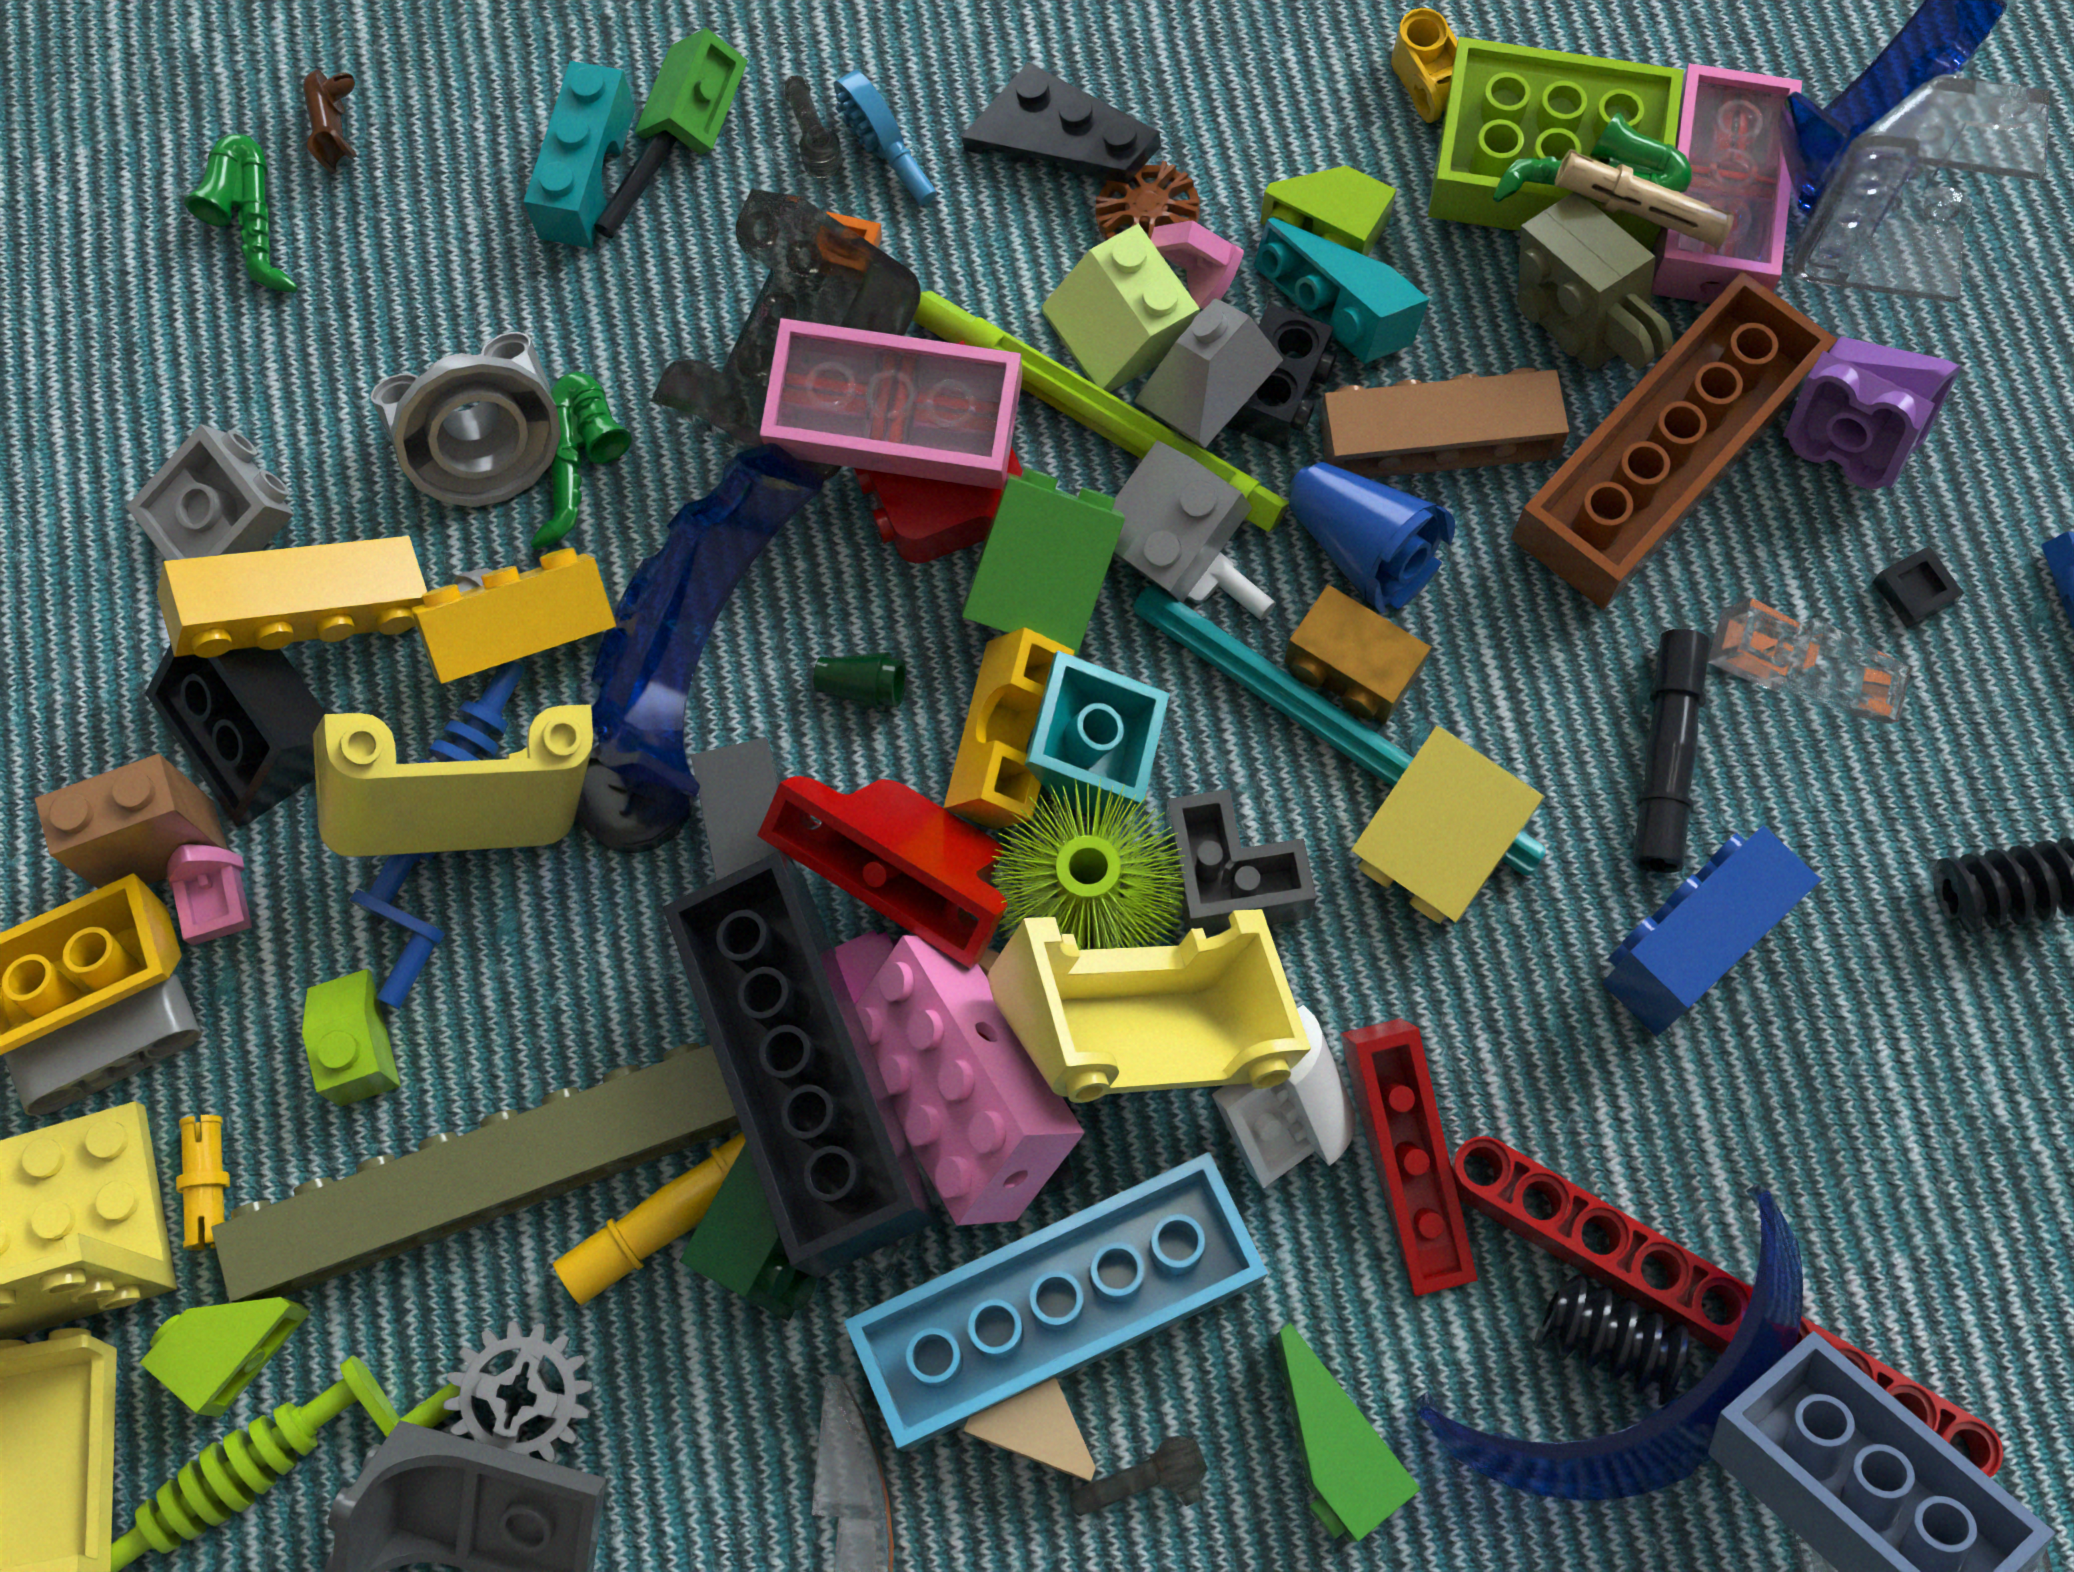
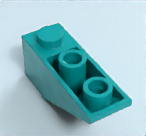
M1274 217L1266 220L1253 266L1314 320L1334 327L1332 336L1365 364L1413 345L1430 300L1426 295L1387 264Z

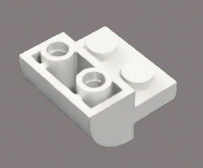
M1304 1005L1297 1010L1311 1050L1290 1070L1291 1076L1285 1082L1266 1089H1256L1252 1087L1251 1083L1224 1085L1212 1094L1249 1174L1263 1189L1314 1151L1330 1166L1347 1149L1355 1131L1356 1116L1352 1102L1315 1016Z

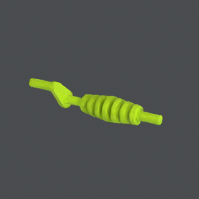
M352 1355L340 1364V1370L344 1378L305 1406L296 1407L291 1402H286L273 1410L276 1423L269 1417L262 1415L249 1422L248 1430L250 1435L242 1429H236L223 1437L224 1447L219 1443L213 1442L199 1452V1462L190 1460L182 1467L177 1474L178 1482L172 1479L168 1480L157 1490V1502L153 1499H147L135 1510L136 1526L111 1543V1572H119L149 1549H156L162 1554L169 1553L181 1546V1536L187 1540H192L206 1532V1523L217 1526L230 1519L232 1515L231 1509L236 1512H243L255 1503L254 1491L259 1494H265L276 1484L275 1471L281 1475H286L297 1464L294 1449L303 1456L309 1454L318 1445L317 1429L357 1400L361 1402L384 1435L388 1437L399 1420L430 1429L438 1425L457 1411L444 1409V1401L460 1396L461 1387L449 1383L400 1419L372 1373L359 1358Z

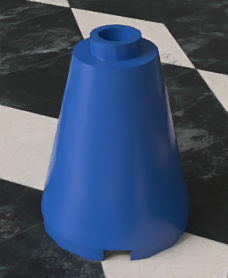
M1319 462L1312 467L1306 466L1294 476L1289 486L1290 510L1366 602L1380 613H1386L1385 605L1388 603L1396 609L1403 607L1422 591L1442 564L1440 560L1434 557L1441 540L1451 546L1454 538L1455 519L1443 507L1326 462Z

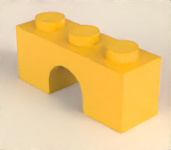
M1026 627L987 642L943 807L945 810L993 830L1013 825L1012 823H1023L1011 813L1020 819L1022 818L1025 822L1031 821L1021 810L1029 817H1033V810L1035 811L1036 805L1029 796L1037 803L1041 783L1025 766L1028 740L1036 723L1053 655L1057 651H1061L1073 656L1075 650Z

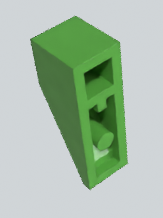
M1289 1323L1274 1338L1307 1487L1316 1498L1309 1505V1508L1334 1540L1343 1533L1350 1543L1359 1542L1418 1493L1421 1488L1297 1330Z

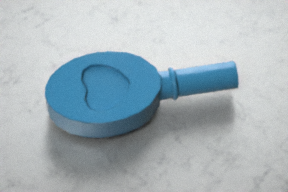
M857 69L834 81L836 99L838 100L836 110L838 113L844 111L845 117L842 118L844 123L851 124V134L853 136L858 134L859 138H857V141L860 145L865 144L864 150L866 153L872 151L877 157L881 159L886 158L889 161V167L895 170L919 206L926 205L936 197L937 191L911 156L910 149H906L904 146L903 137L894 116L872 83Z

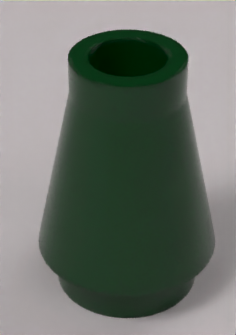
M890 652L835 658L819 657L813 675L816 692L829 693L881 712L887 706H900L904 697L907 679L904 660L892 658Z

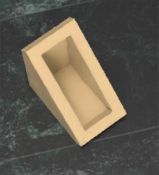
M1056 1377L969 1417L964 1428L966 1435L1091 1483L1096 1467Z

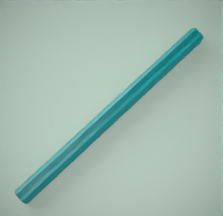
M1147 586L1139 594L1133 607L1137 615L1393 788L1414 759L1158 586ZM1521 831L1502 858V861L1522 875L1529 876L1544 858L1546 848Z

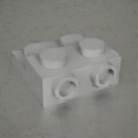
M202 424L198 426L126 506L167 561L237 554L242 551L246 553L261 551L294 515L284 502L285 498L290 494L288 488L272 473L266 470L260 471L256 467L252 459L258 452L246 437L234 430H228L226 433Z

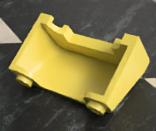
M565 705L545 709L533 719L528 728L527 747L520 752L507 755L506 759L396 764V750L392 732L377 717L363 713L324 714L313 733L318 828L322 841L333 852L348 857L534 847L559 841L568 834L574 823L593 743L591 705Z
M1262 909L1234 910L1228 917L1231 924L1230 929L1210 938H1206L1203 928L1191 929L1178 946L1078 950L1074 934L1060 935L1055 917L1024 918L987 975L996 1006L1053 1093L1068 1097L1074 1103L1093 1101L1105 1094L1251 1083L1252 1087L1256 1089H1266L1285 1082L1291 1076L1290 1070L1311 1050Z

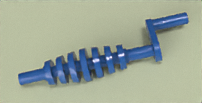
M515 661L501 664L480 700H476L475 703L466 700L457 710L463 718L468 720L467 723L464 724L456 720H450L444 727L443 732L455 741L454 745L435 739L428 748L429 753L441 762L478 761L480 759L476 757L477 754L494 759L499 745L489 738L488 734L490 732L497 736H504L508 723L502 718L503 714L501 711L522 677L525 668ZM420 759L418 763L433 762L426 759ZM437 852L390 855L369 893L356 889L350 898V901L358 907L413 933L377 996L378 1000L398 1010L435 945L441 943L445 933L392 906L391 903L414 863H419L420 859L430 862Z

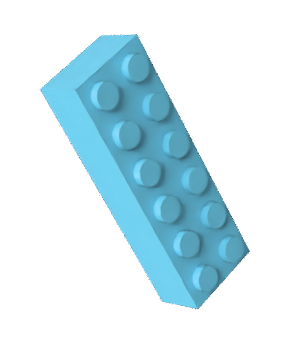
M1207 1152L846 1319L844 1323L896 1447L900 1451L906 1452L967 1423L968 1418L1054 1377L1058 1380L1261 1284L1268 1275V1272L1210 1152Z

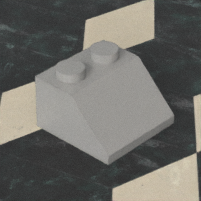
M1157 440L1115 497L1116 501L1113 509L1121 511L1125 516V521L1113 554L1183 603L1251 511L1252 506L1242 492L1202 464Z

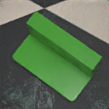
M707 27L674 43L667 52L635 133L646 139L655 133L667 130L699 155L711 151L748 60Z

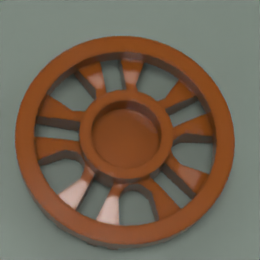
M1162 161L1161 166L1144 165L1130 181H1133L1137 188L1132 190L1126 183L1106 180V185L1101 190L1099 196H1096V221L1105 241L1116 236L1117 234L1113 230L1123 224H1128L1132 227L1139 223L1151 240L1154 227L1191 220L1198 223L1200 218L1199 196L1192 178H1188V174L1185 171L1183 173L1178 172L1176 165H1167L1166 161ZM1143 178H1157L1152 183H1146ZM1168 182H1172L1165 190H1163V188L1166 186ZM1116 191L1125 196L1121 199L1111 198ZM1183 192L1188 197V200H1172L1173 197Z

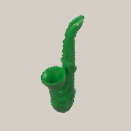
M1619 111L1611 119L1590 153L1592 158H1602L1609 161L1607 164L1609 166L1617 168L1620 164H1624L1633 168V175L1680 193H1684L1688 189L1692 180V168L1686 155L1677 150L1674 145L1662 143L1636 132L1624 120L1622 113ZM1553 156L1540 160L1535 158L1516 160L1500 179L1493 200L1500 202L1512 196L1522 187L1524 182L1555 186V178L1562 160L1557 161Z
M229 134L219 139L212 150L209 151L203 181L194 192L186 195L184 204L188 211L196 218L209 225L218 227L230 225L232 206H239L238 220L242 229L240 231L241 239L244 243L241 246V251L247 260L246 267L251 279L269 289L296 293L298 286L287 274L270 265L268 204L265 201V175L268 171V165L263 149L250 136Z
M579 371L561 376L550 392L557 406L561 436L552 462L555 514L552 520L545 522L536 532L530 543L534 550L545 548L558 542L576 525L579 513L577 507L582 499V494L579 491L582 478L578 474V469L581 468L582 464L580 448L586 446L585 450L588 460L595 464H604L620 458L628 451L632 443L630 431L619 425L612 418L604 388L599 385L594 377Z

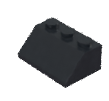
M170 643L145 694L236 827L248 825L315 779L313 733L326 713L280 648L264 650L257 646L233 649L222 655L210 658L198 657L195 654L174 657Z

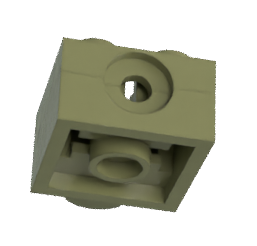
M1573 192L1521 225L1518 306L1529 321L1533 323L1538 322L1553 335L1566 354L1576 356L1592 371L1617 355L1622 357L1635 370H1639L1652 362L1653 357L1657 358L1670 350L1673 344L1672 332L1668 322L1650 307L1656 256L1583 195Z

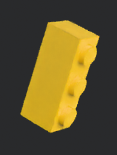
M574 547L566 548L541 556L539 560L542 567L519 574L516 566H509L482 575L483 585L467 591L460 592L458 585L453 584L422 594L424 604L411 608L434 677L443 684L616 627L595 558L584 553L576 555Z

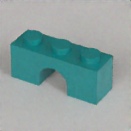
M569 61L523 201L538 239L592 249L597 233L594 224L606 205L601 179L605 153L622 154L635 113L634 103L624 70Z

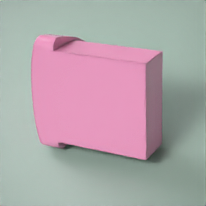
M1193 220L1154 227L1151 236L1152 243L1162 257L1187 271L1190 295L1198 307L1204 310L1214 298L1222 299L1236 275L1244 254L1243 249L1229 243Z
M185 844L179 846L169 858L166 867L169 886L174 894L183 940L191 946L252 928L240 871L245 869L242 856L219 847Z

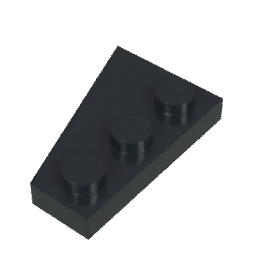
M1030 62L1022 68L961 136L964 151L982 155L985 149L1009 153L1011 161L1030 164L1032 159L1035 158L1062 164L1065 172L1129 184L1161 147L1159 131Z

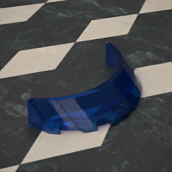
M1925 0L1872 63L1825 108L1821 109L1797 91L1792 92L1786 97L1779 115L1777 131L1796 205L1800 213L1808 219L1812 215L1816 218L1821 217L1836 207L1847 195L1849 196L1881 165L1901 137L1906 138L1923 119L1955 73L1958 71L1961 73L2006 11L2007 3L2005 1Z
M767 443L739 452L721 467L723 469L721 482L705 498L685 503L667 525L670 529V534L665 545L656 555L642 560L615 609L614 620L616 627L606 630L591 677V681L600 686L598 700L591 707L593 733L598 736L602 752L597 758L605 767L615 773L692 797H696L701 786L693 777L685 755L684 717L691 682L704 645L725 603L752 562L784 524L806 503L819 494L825 481L820 475L775 443Z
M1758 1183L1747 1189L1746 1192L1760 1211L1761 1247L1759 1266L1753 1278V1293L1744 1318L1721 1358L1695 1387L1627 1429L1605 1436L1571 1442L1546 1443L1522 1441L1520 1438L1509 1433L1487 1434L1445 1417L1429 1391L1417 1398V1413L1456 1459L1495 1481L1529 1493L1569 1500H1609L1645 1494L1691 1476L1694 1470L1701 1464L1715 1461L1708 1452L1720 1412L1796 1346L1803 1308V1272L1799 1242L1771 1193Z

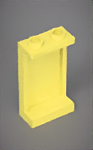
M83 1328L59 1329L50 1332L47 1341L31 1344L20 1340H0V1572H111L117 1348L92 1337L90 1330Z

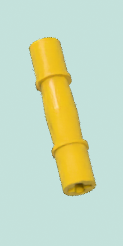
M743 1131L719 1148L714 1146L710 1149L713 1156L662 1186L619 1221L616 1222L613 1218H610L606 1221L607 1225L552 1263L562 1283L580 1306L590 1301L635 1268L637 1270L643 1268L644 1263L642 1260L690 1231L702 1221L746 1142Z

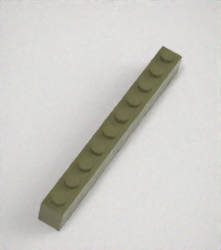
M699 1043L680 1045L664 1053L663 1062L641 1070L638 1065L617 1068L602 1077L603 1084L579 1092L577 1087L554 1091L541 1099L542 1106L518 1114V1111L513 1109L491 1114L480 1121V1129L458 1137L455 1132L431 1136L418 1144L419 1151L395 1159L394 1155H382L368 1159L356 1166L357 1174L333 1182L332 1178L325 1177L305 1182L294 1188V1197L271 1205L270 1201L261 1200L237 1207L231 1211V1220L211 1227L229 1301L236 1303L276 1297L284 1298L741 1129L712 1044L701 1048Z

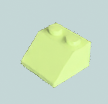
M1138 223L1090 249L1041 306V311L1088 380L1109 393L1160 365L1174 343L1200 313V308Z

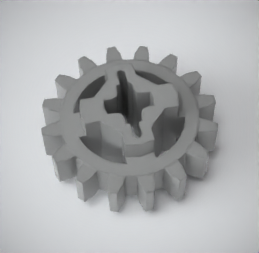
M517 1321L509 1322L507 1338L499 1340L498 1336L490 1329L483 1331L482 1338L486 1348L479 1353L476 1350L464 1347L460 1354L469 1364L466 1373L450 1372L447 1376L448 1381L461 1387L460 1396L444 1401V1409L461 1410L463 1418L450 1429L452 1435L457 1436L470 1432L474 1437L473 1441L529 1457H532V1452L539 1450L542 1457L548 1462L556 1459V1449L553 1441L559 1437L563 1441L573 1444L578 1439V1436L569 1426L571 1419L589 1418L591 1413L585 1406L577 1404L578 1394L586 1393L593 1389V1382L577 1381L575 1371L579 1370L587 1360L584 1355L575 1356L570 1359L564 1356L563 1352L570 1341V1338L564 1334L555 1339L552 1344L545 1342V1324L537 1323L530 1337H523L522 1329ZM520 1349L513 1367L497 1376L482 1372L497 1356L510 1350ZM545 1356L558 1368L563 1379L565 1395L551 1391L541 1373ZM528 1364H530L526 1376L529 1378L528 1390L537 1394L536 1402L534 1405L522 1406L518 1415L513 1417L511 1426H509L513 1414L510 1412L511 1400L502 1397L503 1388L505 1385H517L521 1375H525ZM474 1396L487 1400L496 1416L493 1434L480 1421L475 1408ZM539 1415L557 1419L550 1429L533 1440L518 1442L525 1423Z

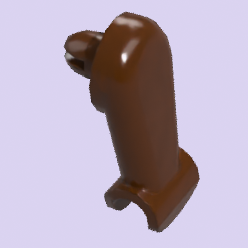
M315 69L306 75L303 81V93L312 127V133L307 141V149L329 173L335 174L337 172L336 165L340 158L343 156H347L350 159L357 157L355 150L343 139L341 116L345 114L341 99L353 91L355 81L353 76L346 72L338 73L327 79L320 70Z

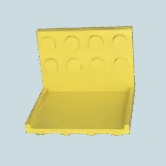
M134 1101L0 1140V1340L13 1339L106 1310L129 1306L140 1300L177 1289L147 1113L144 1105Z

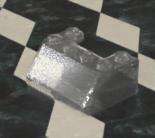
M1940 75L1919 86L1849 144L1794 246L1793 273L1799 279L1810 283L1957 303L1961 292L1964 228L1972 217V201L1967 195L1954 188H1932L1928 186L1940 167L2042 181L2046 175L2050 90L2023 87L2016 83L2001 84L1963 79L1956 75Z

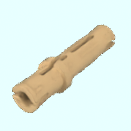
M1573 149L1566 153L1555 178L1556 187H1563L1601 202V208L1605 211L1614 213L1617 209L1656 223L1661 227L1707 243L1715 249H1718L1726 240L1734 220L1733 212L1724 211L1688 197L1678 191L1670 190L1633 175V168L1620 164L1617 168L1581 155Z

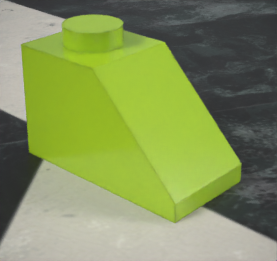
M368 968L307 988L302 1036L315 1089L318 1094L339 1107L401 1087L380 1003L377 999L378 995L372 972Z
M282 1297L189 1308L181 1315L171 1317L159 1327L150 1341L152 1349L139 1363L196 1414L220 1418L311 1312L302 1304Z

